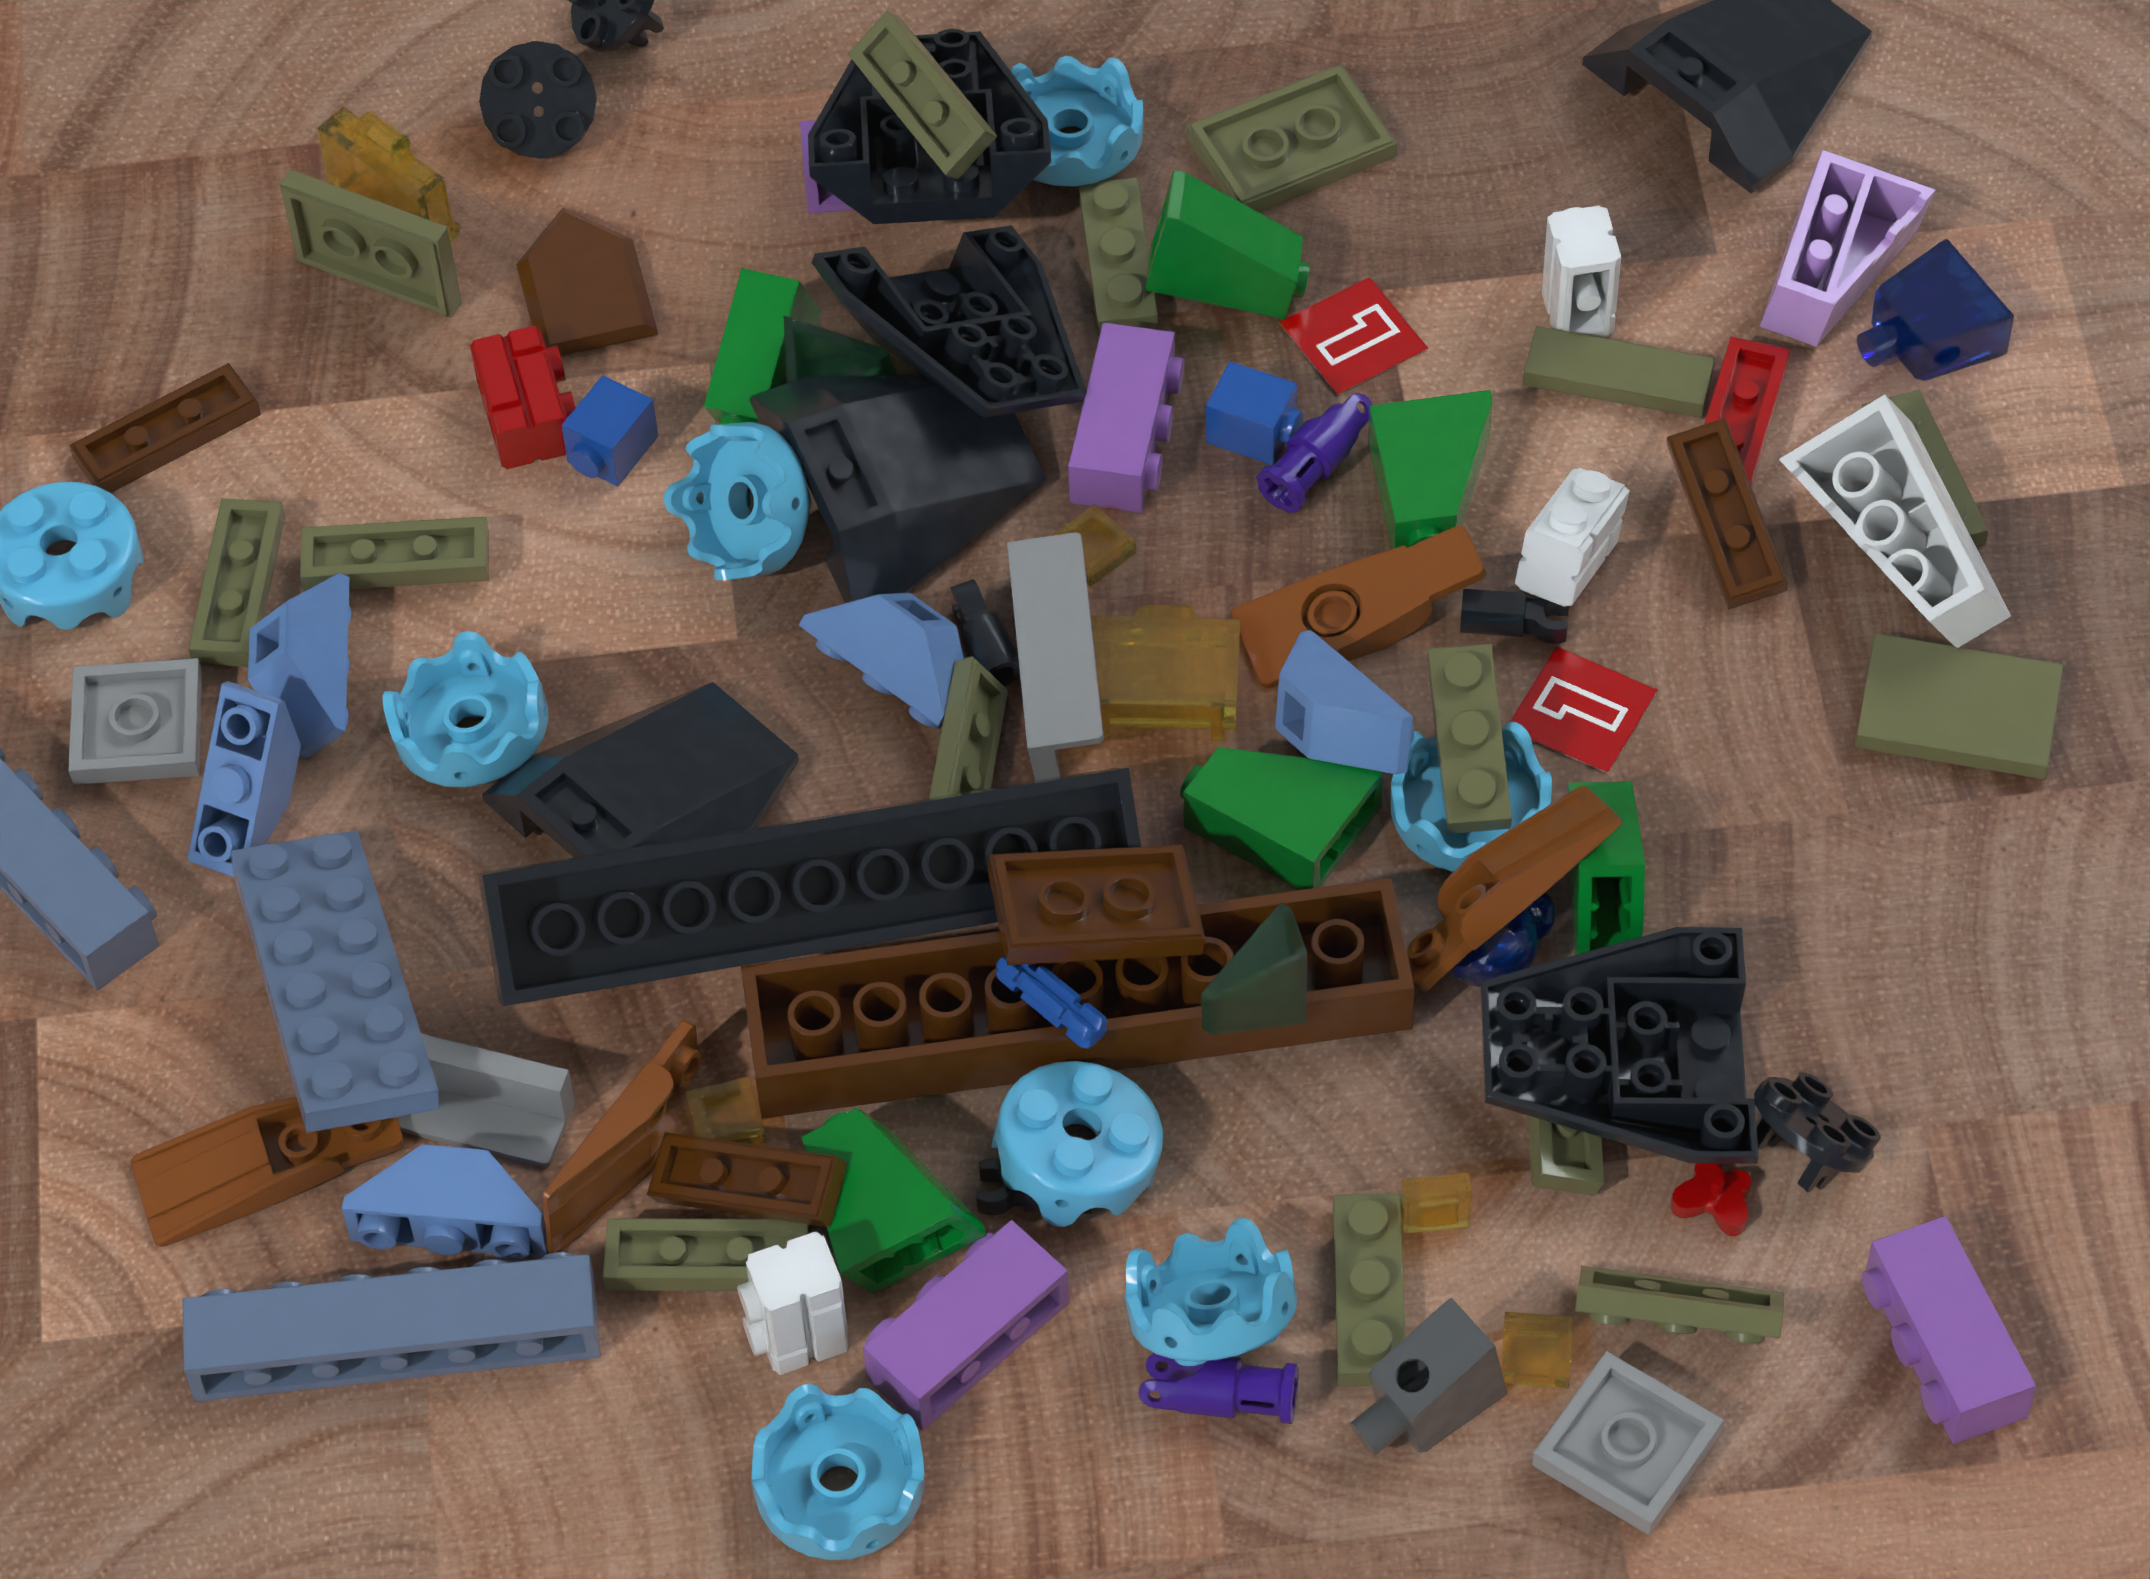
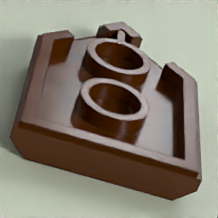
M562 208L516 264L531 325L541 329L546 348L557 345L562 356L658 335L633 239Z

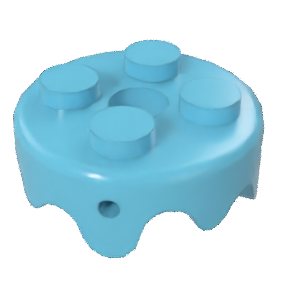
M1064 56L1057 60L1054 68L1039 77H1034L1032 70L1023 63H1018L1011 68L1012 74L1048 120L1051 163L1033 180L1054 186L1093 184L1108 179L1122 171L1136 157L1143 142V100L1136 99L1131 88L1128 71L1119 59L1108 58L1101 68L1095 69L1081 64L1071 56ZM1068 126L1082 129L1080 132L1072 134L1058 131Z
M754 422L709 425V432L694 438L686 445V452L693 458V467L685 478L671 484L667 488L663 499L664 505L668 512L681 518L688 526L690 540L687 545V551L689 555L696 560L708 562L716 566L714 568V580H732L770 575L785 567L795 556L805 535L808 514L811 508V495L802 464L788 441L769 426ZM750 489L752 491L754 498V506L752 512H750L749 510L751 502Z
M55 482L21 493L0 510V605L6 616L19 627L25 626L32 615L44 618L62 630H70L78 626L82 620L95 613L104 612L114 618L125 613L132 598L133 574L137 565L143 564L144 557L135 521L127 507L112 493L98 486L81 482ZM70 540L76 543L71 551L66 554L50 555L46 553L47 548L57 541Z
M470 631L458 634L453 641L452 649L445 655L431 659L421 657L413 660L409 665L407 680L400 694L396 691H384L383 709L386 721L401 761L413 774L427 782L445 787L483 785L503 778L518 769L538 749L544 739L549 721L548 704L542 684L527 657L521 652H517L512 658L499 655L490 647L483 636ZM465 717H484L479 724L473 727H456L458 722Z
M1510 721L1502 727V737L1512 814V829L1551 804L1552 777L1550 772H1545L1538 762L1528 731L1522 725ZM1414 731V739L1410 744L1408 772L1397 775L1393 774L1391 816L1397 833L1413 853L1421 860L1439 869L1454 872L1471 853L1510 829L1446 834L1436 736L1426 739L1419 731Z
M1054 1062L1037 1067L1022 1076L1007 1092L999 1110L991 1147L998 1148L1001 1174L1005 1185L1009 1189L1022 1191L1032 1197L1039 1205L1044 1220L1056 1227H1066L1073 1224L1083 1212L1093 1208H1106L1113 1215H1120L1133 1204L1146 1188L1151 1189L1162 1152L1163 1129L1159 1113L1150 1097L1134 1081L1120 1072L1089 1062ZM1071 1124H1081L1089 1127L1097 1137L1088 1141L1078 1137H1071L1065 1132L1064 1127Z
M1246 1218L1233 1220L1226 1233V1237L1216 1242L1202 1240L1190 1233L1181 1234L1174 1241L1172 1252L1167 1260L1158 1266L1155 1265L1149 1252L1138 1248L1130 1251L1126 1261V1295L1124 1298L1132 1334L1146 1349L1157 1355L1174 1359L1180 1365L1196 1366L1206 1361L1238 1356L1260 1346L1270 1344L1277 1339L1279 1333L1288 1326L1295 1315L1298 1297L1288 1250L1284 1249L1275 1252L1273 1256L1266 1247L1259 1228Z
M801 1385L788 1395L779 1414L766 1427L761 1428L755 1437L752 1459V1489L759 1514L769 1530L789 1548L804 1555L825 1560H847L874 1553L893 1542L909 1526L920 1507L925 1488L924 1462L920 1436L915 1421L908 1413L902 1415L894 1410L877 1393L868 1388H859L854 1393L835 1396L824 1393L817 1385ZM843 1466L852 1469L858 1475V1478L850 1488L844 1491H831L820 1484L821 1476L830 1468Z

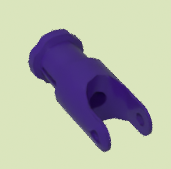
M1353 394L1343 404L1338 403L1330 406L1322 416L1307 420L1288 440L1287 452L1274 466H1265L1256 476L1258 489L1264 498L1276 508L1282 509L1287 513H1296L1306 503L1305 494L1318 479H1327L1349 455L1351 448L1358 439L1360 430L1369 421V406L1373 405L1371 400L1364 394ZM1357 403H1361L1364 406L1363 413L1358 410Z
M1155 1353L1147 1358L1146 1370L1155 1379L1144 1381L1140 1385L1138 1394L1140 1400L1148 1407L1225 1418H1235L1238 1412L1278 1416L1281 1423H1293L1299 1379V1367L1295 1363H1286L1284 1368L1281 1369L1243 1365L1240 1357H1229L1206 1361L1196 1366H1184L1178 1364L1174 1359ZM1163 1361L1166 1362L1169 1365V1367L1160 1368L1157 1365V1363ZM1155 1391L1158 1392L1161 1397L1153 1398L1150 1396L1149 1393Z

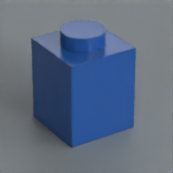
M1229 361L1206 404V443L1274 465L1284 444H1287L1288 440L1302 426L1304 413L1297 409V383Z
M604 375L600 377L561 425L568 463L587 477H599L616 486L622 483L658 437L653 399Z

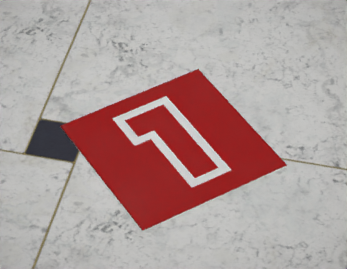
M1370 277L1279 322L1337 395L1429 349Z
M1556 646L1510 721L1522 725L1528 731L1532 741L1609 773L1658 690Z

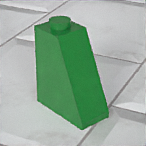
M1174 170L1151 243L1145 290L1285 319L1292 297L1303 298L1310 263L1300 261L1303 236L1186 172Z
M741 268L704 403V408L719 424L743 422L760 424L749 401L751 396L796 380L822 314L820 308L799 280Z
M1490 390L1369 406L1368 445L1392 549L1404 545L1408 548L1455 526H1463L1490 438L1493 400Z
M1218 747L1204 766L1200 764L1195 765L1183 781L1180 797L1183 799L1184 827L1298 890L1319 888L1380 810L1382 804L1383 772L1303 757Z
M1632 781L1568 782V793L1578 787L1587 786L1622 819L1621 825L1569 871L1574 955L1643 936L1646 865Z
M859 1108L837 1113L829 1117L823 1126L801 1137L805 1152L838 1156L847 1163L830 1228L827 1227L840 1274L870 1293L875 1294L987 1236L983 1223L890 1129Z

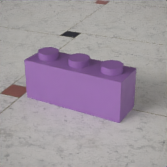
M1103 322L1068 465L1070 503L1142 513L1147 489L1158 490L1163 456L1156 453L1159 441L1169 442L1173 425L1174 407L1167 405L1170 393L1180 394L1185 367L1184 358L1175 357V332Z
M1944 1216L1873 1241L1870 1247L1866 1271L1862 1272L1863 1288L1872 1307L1875 1310L1883 1308L1893 1327L1891 1329V1340L1900 1362L1906 1367L1912 1365L1921 1381V1399L1931 1421L1935 1424L1942 1422L1952 1443L1955 1444L2028 1418L2036 1385L1947 1217Z
M1012 1220L997 1233H986L987 1236L975 1241L967 1251L964 1261L945 1277L938 1275L928 1281L918 1293L915 1303L898 1318L890 1317L879 1323L870 1333L863 1347L867 1380L904 1414L908 1413L922 1431L1070 1303L1068 1270Z

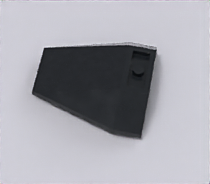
M1697 0L1623 27L1583 57L1582 65L1623 96H1626L1646 80L1712 130L1709 162L1752 194L1793 163L1869 43L1872 31L1831 0Z
M946 29L937 34L915 35L997 135L995 140L959 179L952 178L943 173L851 59L808 134L810 178L872 224L995 217L1051 163L1047 118L981 31L965 32L960 29Z
M1012 225L963 232L948 269L888 277L865 246L816 253L811 262L843 306L874 342L983 418L1084 400L1087 391L1044 268Z
M923 375L805 377L752 395L749 400L760 424L769 426L780 433L793 447L802 464L807 485L834 540L825 562L845 603L879 594L909 593L1037 490L1047 479L1015 413L983 418Z
M711 682L532 755L521 767L500 779L486 790L482 796L483 801L525 838L540 827L572 857H579L757 827L798 764L799 757L779 737L719 686Z
M1675 927L1481 981L1485 1103L1687 1163L1757 1164L1759 1155L1755 1099H1747L1740 1013L1746 987L1742 928Z

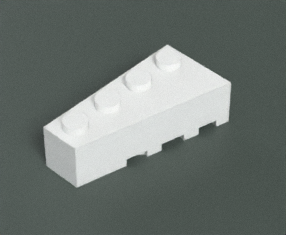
M1885 394L1779 459L1926 619L1956 648L2011 617L1913 423Z

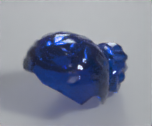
M1546 893L1542 894L1476 950L1470 951L1450 970L1452 974L1466 985L1481 987V981L1530 968L1537 954L1538 941L1548 936L1553 926L1555 907L1552 897Z

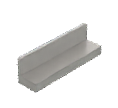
M1077 532L1007 542L1027 749L1035 781L1061 777L1058 749L1099 744L1104 740L1083 541L1081 534Z
M421 1034L438 1087L439 1110L397 1117L401 1133L461 1148L488 1150L493 1156L548 1168L552 1164L575 1106L569 1070Z

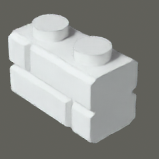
M1600 206L1573 207L1564 211L1553 212L1552 215L1547 217L1542 296L1547 314H1550L1552 329L1601 338H1609L1614 333L1621 254L1616 237L1613 236V227L1607 208Z
M1580 467L1572 469L1525 533L1521 551L1523 557L1519 561L1515 584L1520 590L1564 607L1572 606L1605 561V557L1610 554L1618 543L1623 522L1621 517L1625 513L1630 490L1624 484L1611 480L1600 472L1585 470Z
M816 1231L787 1241V1248L782 1249L777 1244L748 1254L746 1268L749 1282L738 1285L737 1289L746 1317L742 1318L744 1329L754 1356L766 1353L772 1370L782 1375L808 1366L810 1358L814 1357L820 1362L846 1353L850 1342L842 1280L824 1235L821 1236Z

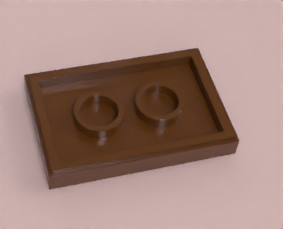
M1183 845L993 854L989 856L988 874L1007 965L1203 955L1205 935Z

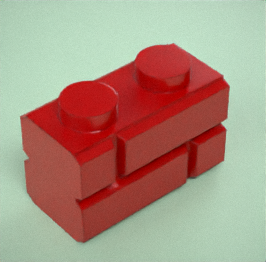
M535 325L509 331L505 337L497 334L473 340L470 345L474 372L501 467L511 469L534 463L536 458L544 461L566 455L561 425L574 411L576 406L571 391L559 393L557 383L566 381L558 346L546 348L541 329Z

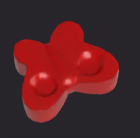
M1696 1163L1693 1178L1676 1187L1672 1193L1671 1210L1677 1217L1685 1219L1706 1212L1713 1216L1716 1224L1728 1236L1740 1235L1745 1231L1748 1211L1745 1199L1750 1193L1751 1177L1742 1170L1723 1172L1717 1163Z

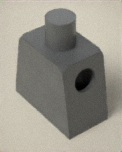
M1451 1297L1372 1367L1368 1375L1376 1402L1351 1421L1349 1425L1360 1442L1374 1456L1402 1434L1418 1452L1428 1451L1507 1394L1496 1346Z

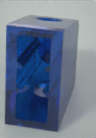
M1945 239L1879 286L1875 292L1871 317L1872 328L1857 336V345L1863 359L1870 366L1876 367L1897 357L1915 379L1926 381L2007 354L2014 315L1952 243Z

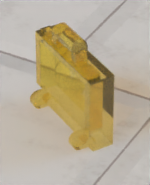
M342 107L317 127L328 183L447 226L450 242L457 238L460 232V224L451 218L444 177L412 155L410 141L406 135L372 111L366 112L359 118L345 107Z
M1141 604L1137 609L1135 617L1091 615L1104 738H1110L1111 726L1211 729V741H1224V730H1236L1240 619L1196 618L1194 608L1184 605Z

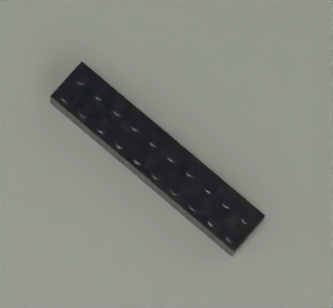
M1110 768L477 874L498 1002L503 1006L996 923L998 919L988 874L990 855L1141 847L1129 768Z

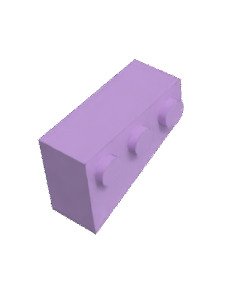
M1822 150L1804 192L1759 327L1817 347L1917 233L1936 190Z

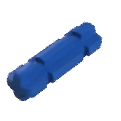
M1003 955L996 964V976L1013 992H1018L1021 989L1023 993L1020 998L1058 1029L1067 1027L1068 1030L1065 1035L1081 1048L1089 1049L1098 1040L1102 1039L1107 1031L1105 1015L1090 1003H1085L1082 1006L1080 1002L1083 997L1045 966L1036 968V964L1007 965L1005 955Z

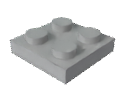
M198 658L73 667L68 769L73 785L200 775L202 670Z
M1606 1351L1534 1451L1532 1466L1650 1536L1722 1434L1724 1420Z

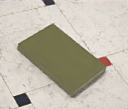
M1343 64L1186 126L1187 141L1221 192L1257 212L1397 157V142Z
M292 169L288 171L281 181L280 187L297 261L438 314L453 317L462 300L447 226Z
M1875 633L1855 748L2045 780L2063 664L1962 647L1956 648L1950 645Z

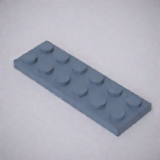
M358 830L232 850L233 875L306 1133L439 1110L438 1087Z

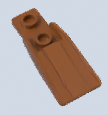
M1459 525L1408 548L1404 545L1316 574L1236 606L1232 609L1231 616L1261 685L1265 688H1272L1279 685V674L1300 632L1312 630L1347 661H1351L1383 650L1413 633L1425 624L1432 614L1431 602L1484 579L1486 571L1467 529Z
M1581 786L1471 853L1444 881L1438 892L1437 907L1444 919L1433 929H1427L1417 935L1408 946L1407 955L1413 982L1423 992L1431 989L1470 951L1476 950L1507 925L1621 825L1622 819L1587 786Z
M684 1019L678 1024L652 1061H649L621 1093L544 1191L542 1202L547 1252L555 1253L565 1249L654 1170L664 1133H675L677 1129L673 1114L666 1109L667 1102L679 1086L684 1088L691 1083L701 1063V1052L697 1050L695 1024Z
M291 1097L251 1106L137 1153L131 1159V1166L154 1243L159 1247H165L291 1198L344 1173L343 1169L399 1151L404 1147L405 1143L397 1117L306 1133L297 1097Z

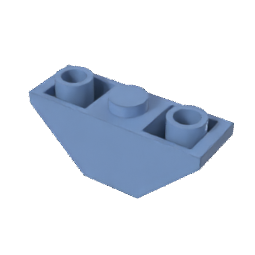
M341 573L287 600L250 628L248 681L255 691L285 701L301 743L299 756L306 759L332 741L337 740L346 732L349 719L346 702L347 675L350 669V659L348 657V624L351 619V607L349 606L350 577Z
M911 593L874 595L803 616L799 626L818 639L816 646L820 651L836 660L848 661L864 672L862 679L867 685L881 693L896 695L910 706L909 714L920 723L932 728H942L954 663L964 659L955 624Z
M1312 630L1300 632L1279 674L1275 730L1309 759L1396 775L1408 772L1410 744L1414 739L1413 716Z
M229 681L221 684L187 861L234 877L231 851L257 847L266 844L290 803L301 749V743L285 701Z
M422 1144L356 1188L343 1199L341 1209L350 1241L360 1242L370 1248L390 1249L395 1245L423 1247L441 1255H455L461 1251L492 1253L498 1258L509 1261H519L527 1257L541 1258L549 1254L547 1252L543 1214L488 1150Z

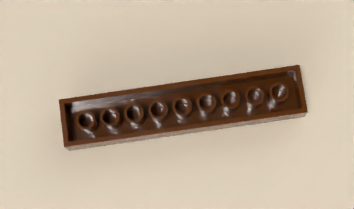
M1378 879L1197 904L1205 935L1203 955L1036 964V968L1045 966L1083 997L1080 1002L1082 1006L1085 1003H1090L1106 1016L1107 1031L1105 1035L1089 1049L1081 1048L1065 1035L1068 1030L1067 1027L1058 1029L1020 998L1023 993L1021 989L1018 992H1013L997 978L996 964L1005 955L1000 931L741 966L761 1119L1011 1085L1035 1068L1054 1062L1082 1061L1099 1064L1113 1070L1411 1030L1413 1027L1415 988L1392 879Z

